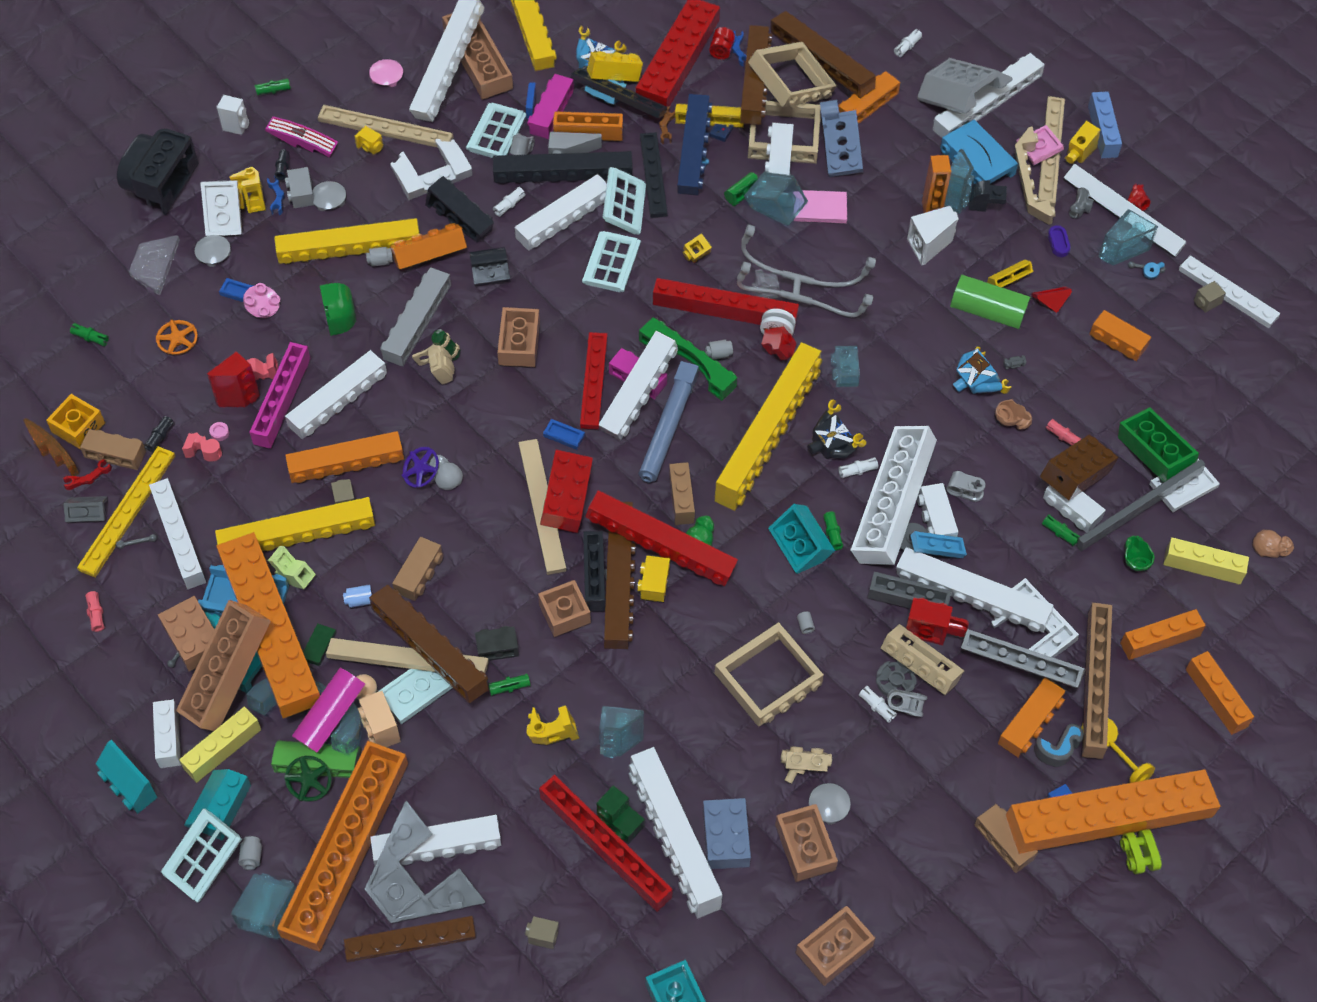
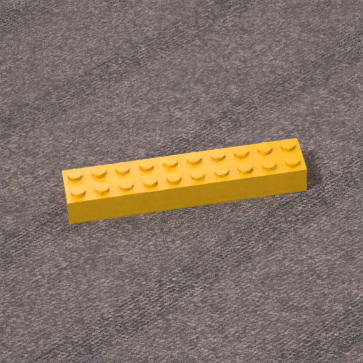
M802 342L800 343L716 481L715 502L734 511L738 505L742 506L747 490L751 491L755 482L753 480L756 476H760L763 470L762 465L764 462L767 463L769 461L771 450L773 448L776 449L779 444L780 435L785 434L788 428L787 423L789 420L792 421L794 419L796 408L798 406L801 407L803 404L804 395L810 392L813 380L818 379L821 372L819 367L822 363L820 350Z

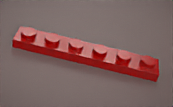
M589 332L580 428L599 429L607 333Z

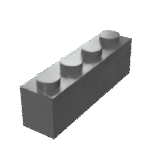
M874 572L868 598L911 609L913 598H925L930 602L948 605L951 590Z

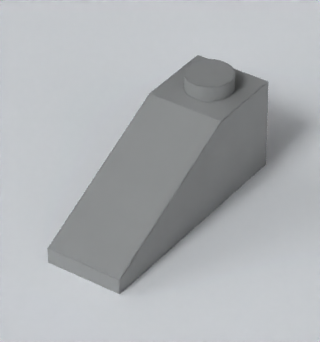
M550 132L549 154L588 153L602 148V134Z

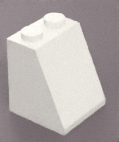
M951 206L911 217L907 240L921 266L925 265L953 241L958 216L956 212H953Z

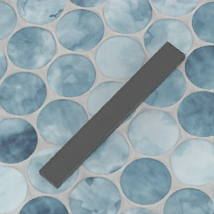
M1203 460L1196 461L1079 537L1077 548L1082 552L1202 474L1205 467Z

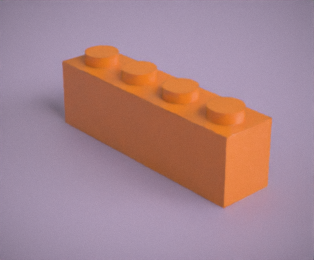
M886 71L881 75H877L876 88L861 98L853 93L849 99L840 103L838 106L839 113L856 110L859 124L899 94L900 81Z
M554 112L553 132L602 134V140L622 141L623 114Z
M948 155L930 156L922 198L924 213L944 208L951 175Z
M455 223L448 224L441 230L432 229L425 235H414L407 241L404 239L395 241L394 245L390 246L395 264L399 269L467 248L462 228L458 224L455 225Z
M1197 609L1126 632L1120 644L1128 659L1132 660L1200 637L1206 625Z
M1206 651L1192 658L1185 670L1230 734L1233 735L1247 728L1255 716L1210 653Z
M1045 677L1002 733L998 744L1016 757H1019L1022 752L1026 754L1032 746L1031 740L1033 738L1037 739L1043 731V724H1049L1054 716L1052 712L1055 708L1059 710L1065 702L1063 696L1066 691Z

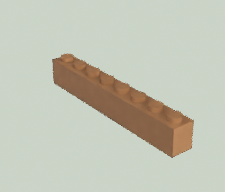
M1092 603L1088 613L1082 756L1103 759L1107 750L1112 605Z

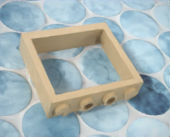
M803 42L756 50L748 62L782 107L804 104L824 98L827 99L832 96L831 93L836 88V84ZM795 59L816 87L791 92L770 64Z
M766 101L765 115L814 119L813 147L792 145L790 162L817 163L820 105L796 104L794 106L782 107L778 101ZM751 124L748 158L769 160L770 155L766 154L767 144L771 143L754 142L756 124Z
M779 622L715 665V675L758 727L764 723H770L778 713L786 712L794 702L802 701L810 691H816L822 685L824 676ZM780 639L811 677L763 710H760L730 672Z

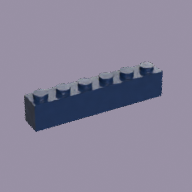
M689 94L677 184L678 194L698 195L699 189L703 188L701 174L705 172V163H702L707 155V148H704V145L708 143L709 133H706V129L710 128L711 118L708 117V113H712L713 104L709 102V95Z

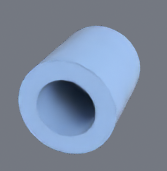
M370 585L346 588V593H343L345 605L349 604V608L370 605L371 587Z

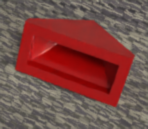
M1064 286L1033 292L1031 296L1057 313L1072 293V289Z

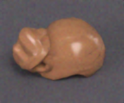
M1012 399L998 404L995 416L1002 425H1016L1018 429H1026L1032 424V416L1026 411L1024 406L1015 403Z
M1272 530L1258 532L1253 540L1254 550L1260 557L1278 558L1279 556H1287L1294 549V544L1288 536L1281 538L1280 535Z

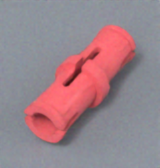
M1051 419L1048 426H1046V429L1058 436L1059 440L1065 441L1071 446L1081 440V438L1070 431L1071 429L1065 428L1054 419Z
M91 591L85 595L88 605L87 615L90 617L91 630L99 632L105 628L102 618L103 608L100 606L98 592Z

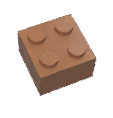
M575 580L538 594L539 606L554 637L591 623L590 610Z

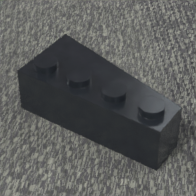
M442 176L428 188L425 206L435 208L436 214L439 216L445 215L450 224H458L462 228V232L478 243L492 231L494 224L492 218L480 210L476 203L469 200L463 191L458 190L451 180Z

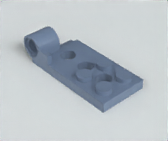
M837 100L820 102L829 177L863 172L856 110L839 113ZM839 125L845 126L843 130L836 129ZM840 140L847 141L845 145L838 144ZM842 155L849 156L845 161L840 160Z

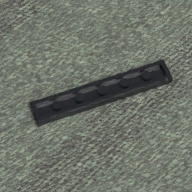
M582 68L577 69L571 74V79L654 117L660 118L667 112L666 106L606 79H591L588 72Z
M657 132L641 133L640 144L650 218L668 217Z

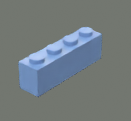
M1093 92L1088 109L1092 124L1101 129L1098 140L1101 158H1116L1119 155L1122 141L1109 92Z

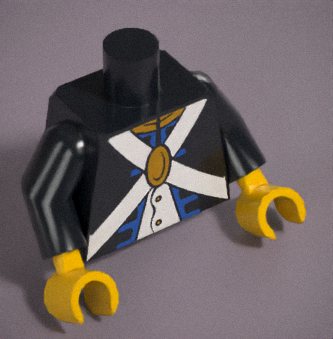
M831 400L828 403L829 410H826L813 429V442L808 444L807 448L812 455L820 451L826 459H845L856 451L858 446L864 447L866 441L863 439L859 442L863 435L858 433L853 437L839 417L833 415L834 412L837 413L841 410V405L838 404L833 409L836 401Z

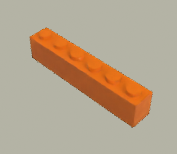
M398 431L285 455L292 483H302L310 479H321L324 476L340 475L343 472L359 471L362 468L377 467L381 464L396 463L404 460Z

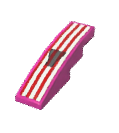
M272 117L265 129L266 132L295 148L298 144L312 153L316 150L327 157L331 156L338 141L306 126L277 117Z

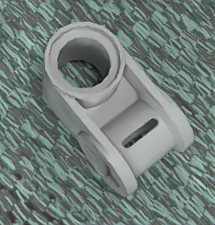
M520 133L513 135L510 153L513 155H526L531 152L534 147L535 137L522 136Z
M955 471L952 473L946 489L953 496L978 502L983 498L985 481L961 471Z
M898 689L888 692L887 702L892 709L914 716H923L922 709L927 696ZM894 695H900L902 697V700L899 704H893L891 702V698Z

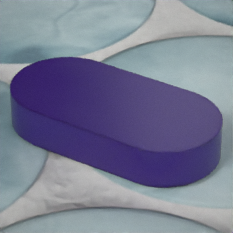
M1052 226L1048 232L1052 252L1058 257H1065L1069 254L1071 248L1067 232L1061 226Z

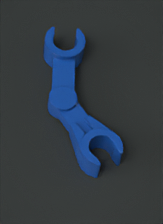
M735 30L732 52L739 58V65L743 67V60H746V54H743L740 44L743 41L744 33L742 31L741 36H736Z
M274 176V183L267 179L268 187L276 193V199L271 204L270 210L273 215L274 210L278 209V213L281 215L283 212L282 200L285 195L279 187V180Z

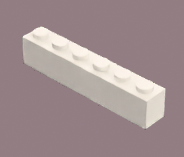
M598 174L515 226L516 239L528 251L538 247L546 239L552 238L560 230L566 229L568 225L580 220L582 216L605 203L607 183Z
M658 331L654 333L600 421L599 427L602 431L620 441L623 436L625 437L628 434L632 421L638 418L640 408L647 403L649 393L657 387L660 375L666 372L668 362L677 354L678 346L675 340Z
M371 350L285 415L288 427L301 439L311 435L316 428L325 424L329 418L339 413L348 403L355 401L357 396L369 390L378 380L383 379L387 374L385 363Z
M168 478L150 484L152 495L187 590L206 583Z
M497 815L429 826L428 829L433 835L399 862L401 865H409L413 861L418 860L431 861L435 857L443 856L444 858H449L458 853L472 854L476 850L481 849L494 850L501 846ZM390 833L371 836L375 865Z

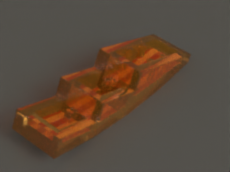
M27 418L23 419L42 456L50 454L57 467L65 464L71 476L79 475L75 463L59 442L39 425Z

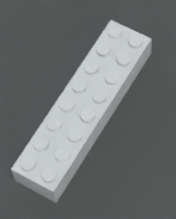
M929 426L894 427L851 548L852 553L860 564H895L937 441Z
M652 747L632 755L631 764L628 765L630 769L629 778L632 784H636L638 787L637 795L640 802H644L647 807L645 808L649 821L653 820L654 833L657 839L661 838L663 842L661 847L665 857L669 856L672 862L670 863L674 876L678 875L680 882H678L682 894H686L689 899L687 905L690 912L695 913L698 919L720 910L722 902L721 890L655 748Z

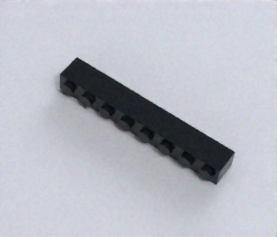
M632 151L493 156L494 183L589 180L597 174L603 180H607L610 167L617 168L633 176Z

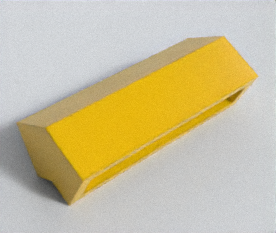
M1024 259L988 277L987 283L1002 288L1032 273V263ZM1021 269L1024 270L1023 272H1021V273H1019V274H1017V275H1015V276H1014V274H1013L1014 272H1016V271H1018V270H1021ZM1004 277L1008 278L1007 280L997 283L998 280Z

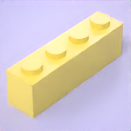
M1171 537L1166 548L1163 565L1241 584L1247 573L1249 557Z
M244 706L179 759L183 769L196 783L199 782L261 731L258 720Z

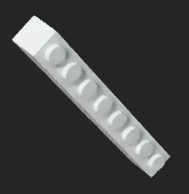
M458 0L409 108L416 119L433 122L438 114L447 89L451 85L452 78L458 69L461 58L464 56L467 45L470 43L474 29H476L479 18L483 14L484 6L480 0Z
M1031 53L1021 57L1018 62L1008 66L1002 72L1013 78L1010 83L1004 88L990 85L982 87L978 92L974 93L977 105L968 113L964 114L947 109L944 113L938 114L934 119L933 131L942 138L972 120L978 121L1040 78L1045 64Z
M907 547L896 567L897 575L902 579L951 590V596L959 602L965 601L980 610H988L994 616L1008 618L1014 624L1026 625L1035 632L1041 631L1044 633L1053 613V604L928 555L914 552V550Z

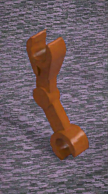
M670 106L667 107V112L659 123L662 132V144H664V138H668L669 142H672V135L668 132L667 124L675 118V110L673 113H669Z

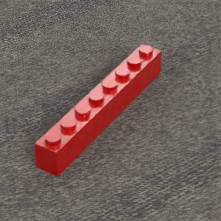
M660 278L656 279L653 290V305L761 325L763 314L770 309L785 310L791 313L796 321L798 317L799 304Z
M599 490L588 507L585 516L591 522L598 523L609 531L616 532L627 540L634 541L642 545L643 548L658 553L663 558H670L679 566L686 567L697 575L704 576L715 584L724 587L738 559Z
M553 775L539 788L540 798L656 912L672 898L673 889L556 775Z

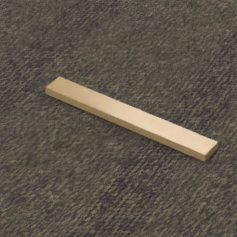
M1048 96L1045 125L1049 127L1061 142L1065 99ZM1060 152L1041 161L1038 202L1049 200L1050 205L1054 207L1056 203Z
M323 105L318 116L319 122L355 130H361L367 126L383 136L437 147L435 139H440L444 142H451L453 140V133L326 105Z
M533 439L519 442L547 575L566 572L557 528L540 525L548 485L538 441Z
M331 638L326 652L327 658L436 672L413 648ZM463 655L474 663L476 669L486 673L488 658Z

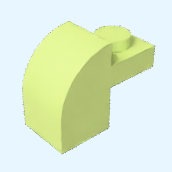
M279 546L268 560L276 569L275 574L287 578L288 584L297 588L305 589L316 575L305 561L295 560L283 546Z

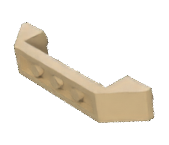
M1029 127L1015 144L1016 162L1018 163V171L1028 213L1050 225L1052 224L1053 217H1055L1054 206L1051 207L1049 200L1038 202L1037 195L1033 194L1035 189L1033 179L1030 180L1029 177L1031 175L1030 164H1026V160H1028L1027 152L1035 151L1036 143H1038L1037 133H1034L1033 127Z

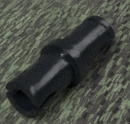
M284 149L279 151L278 160L275 162L276 171L274 175L277 180H284L286 178V171L289 168L288 160L290 153Z
M163 416L158 426L151 431V436L144 444L145 449L150 452L156 450L159 443L166 438V433L174 423L171 418Z

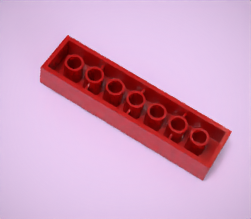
M687 0L636 86L637 94L666 107L671 105L719 22L720 6L702 0Z

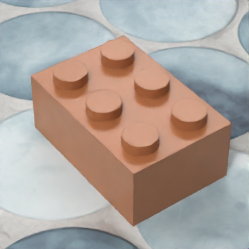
M503 307L497 352L499 365L536 366L540 327L539 309Z
M193 596L158 614L163 628L188 671L197 667L214 632L213 626L197 599Z
M817 804L776 816L775 826L796 882L836 870L838 860Z
M845 906L797 945L796 954L825 986L871 949L874 945L875 937L848 906Z

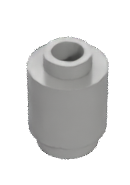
M391 248L369 249V253H366L367 264L371 263V267L388 265V263L393 262Z
M725 339L708 342V346H705L706 354L713 360L728 358L729 355H733L731 340L726 341Z
M248 836L241 842L238 863L246 870H253L260 865L262 844L259 838Z

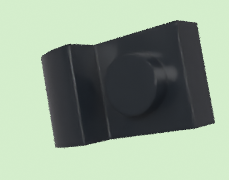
M990 180L975 183L970 189L968 210L986 212L988 203L1006 204L1007 186L990 185Z

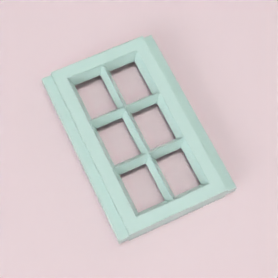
M489 103L466 146V150L491 158L495 155H508L513 135L519 133L526 119V113L499 104ZM495 112L504 114L500 122L491 120ZM507 115L516 117L512 126L503 124ZM488 124L497 126L493 135L484 133ZM501 127L509 129L505 139L496 136ZM482 137L491 139L487 148L478 146ZM494 140L502 142L499 151L490 149Z
M610 167L603 219L628 232L639 235L641 233L646 189L644 181L617 168ZM617 178L625 181L624 190L616 187ZM628 183L636 186L635 195L627 192ZM615 192L624 195L623 205L614 201ZM627 197L635 201L634 210L626 207ZM614 206L622 210L621 219L613 216ZM625 212L633 215L632 224L624 221Z
M605 231L600 232L582 283L611 291L624 292L641 240ZM607 240L617 242L613 252L604 250ZM620 243L629 245L626 255L617 253ZM602 254L612 256L608 266L599 264ZM615 257L624 259L621 269L612 267ZM597 268L607 270L604 280L594 279ZM610 271L620 273L616 283L607 282Z
M203 809L161 872L190 898L200 902L242 838L210 811ZM209 822L217 829L207 843L199 835ZM222 832L228 837V840L218 852L211 844L218 833ZM197 840L204 846V849L194 861L187 853ZM209 850L216 857L206 871L198 863L206 851ZM186 859L192 866L182 879L174 872L182 860ZM196 868L204 875L196 887L192 888L186 881Z

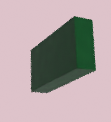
M317 623L303 651L308 663L320 667L330 640L337 633L336 629Z

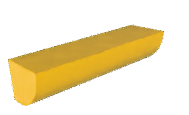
M676 104L675 123L685 124L688 104ZM712 106V113H708V117L711 118L710 126L728 124L734 125V127H743L744 123H740L741 107Z

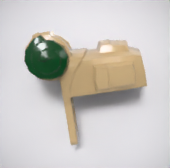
M440 329L432 334L433 345L424 351L412 355V358L419 366L430 363L431 373L441 384H446L453 380L454 364L452 361L459 357L461 350L459 345L450 338V335ZM421 356H429L425 360L419 359Z

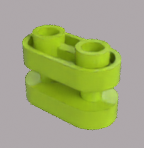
M1150 829L1140 830L1138 837L1133 832L1123 834V837L1120 839V845L1122 850L1126 852L1127 866L1130 871H1133L1134 874L1144 873L1145 866H1148L1150 871L1161 869V858Z

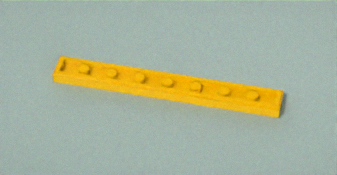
M159 446L156 448L78 565V571L96 578L115 549L116 543L121 540L152 493L149 485L160 481L175 458L174 452Z

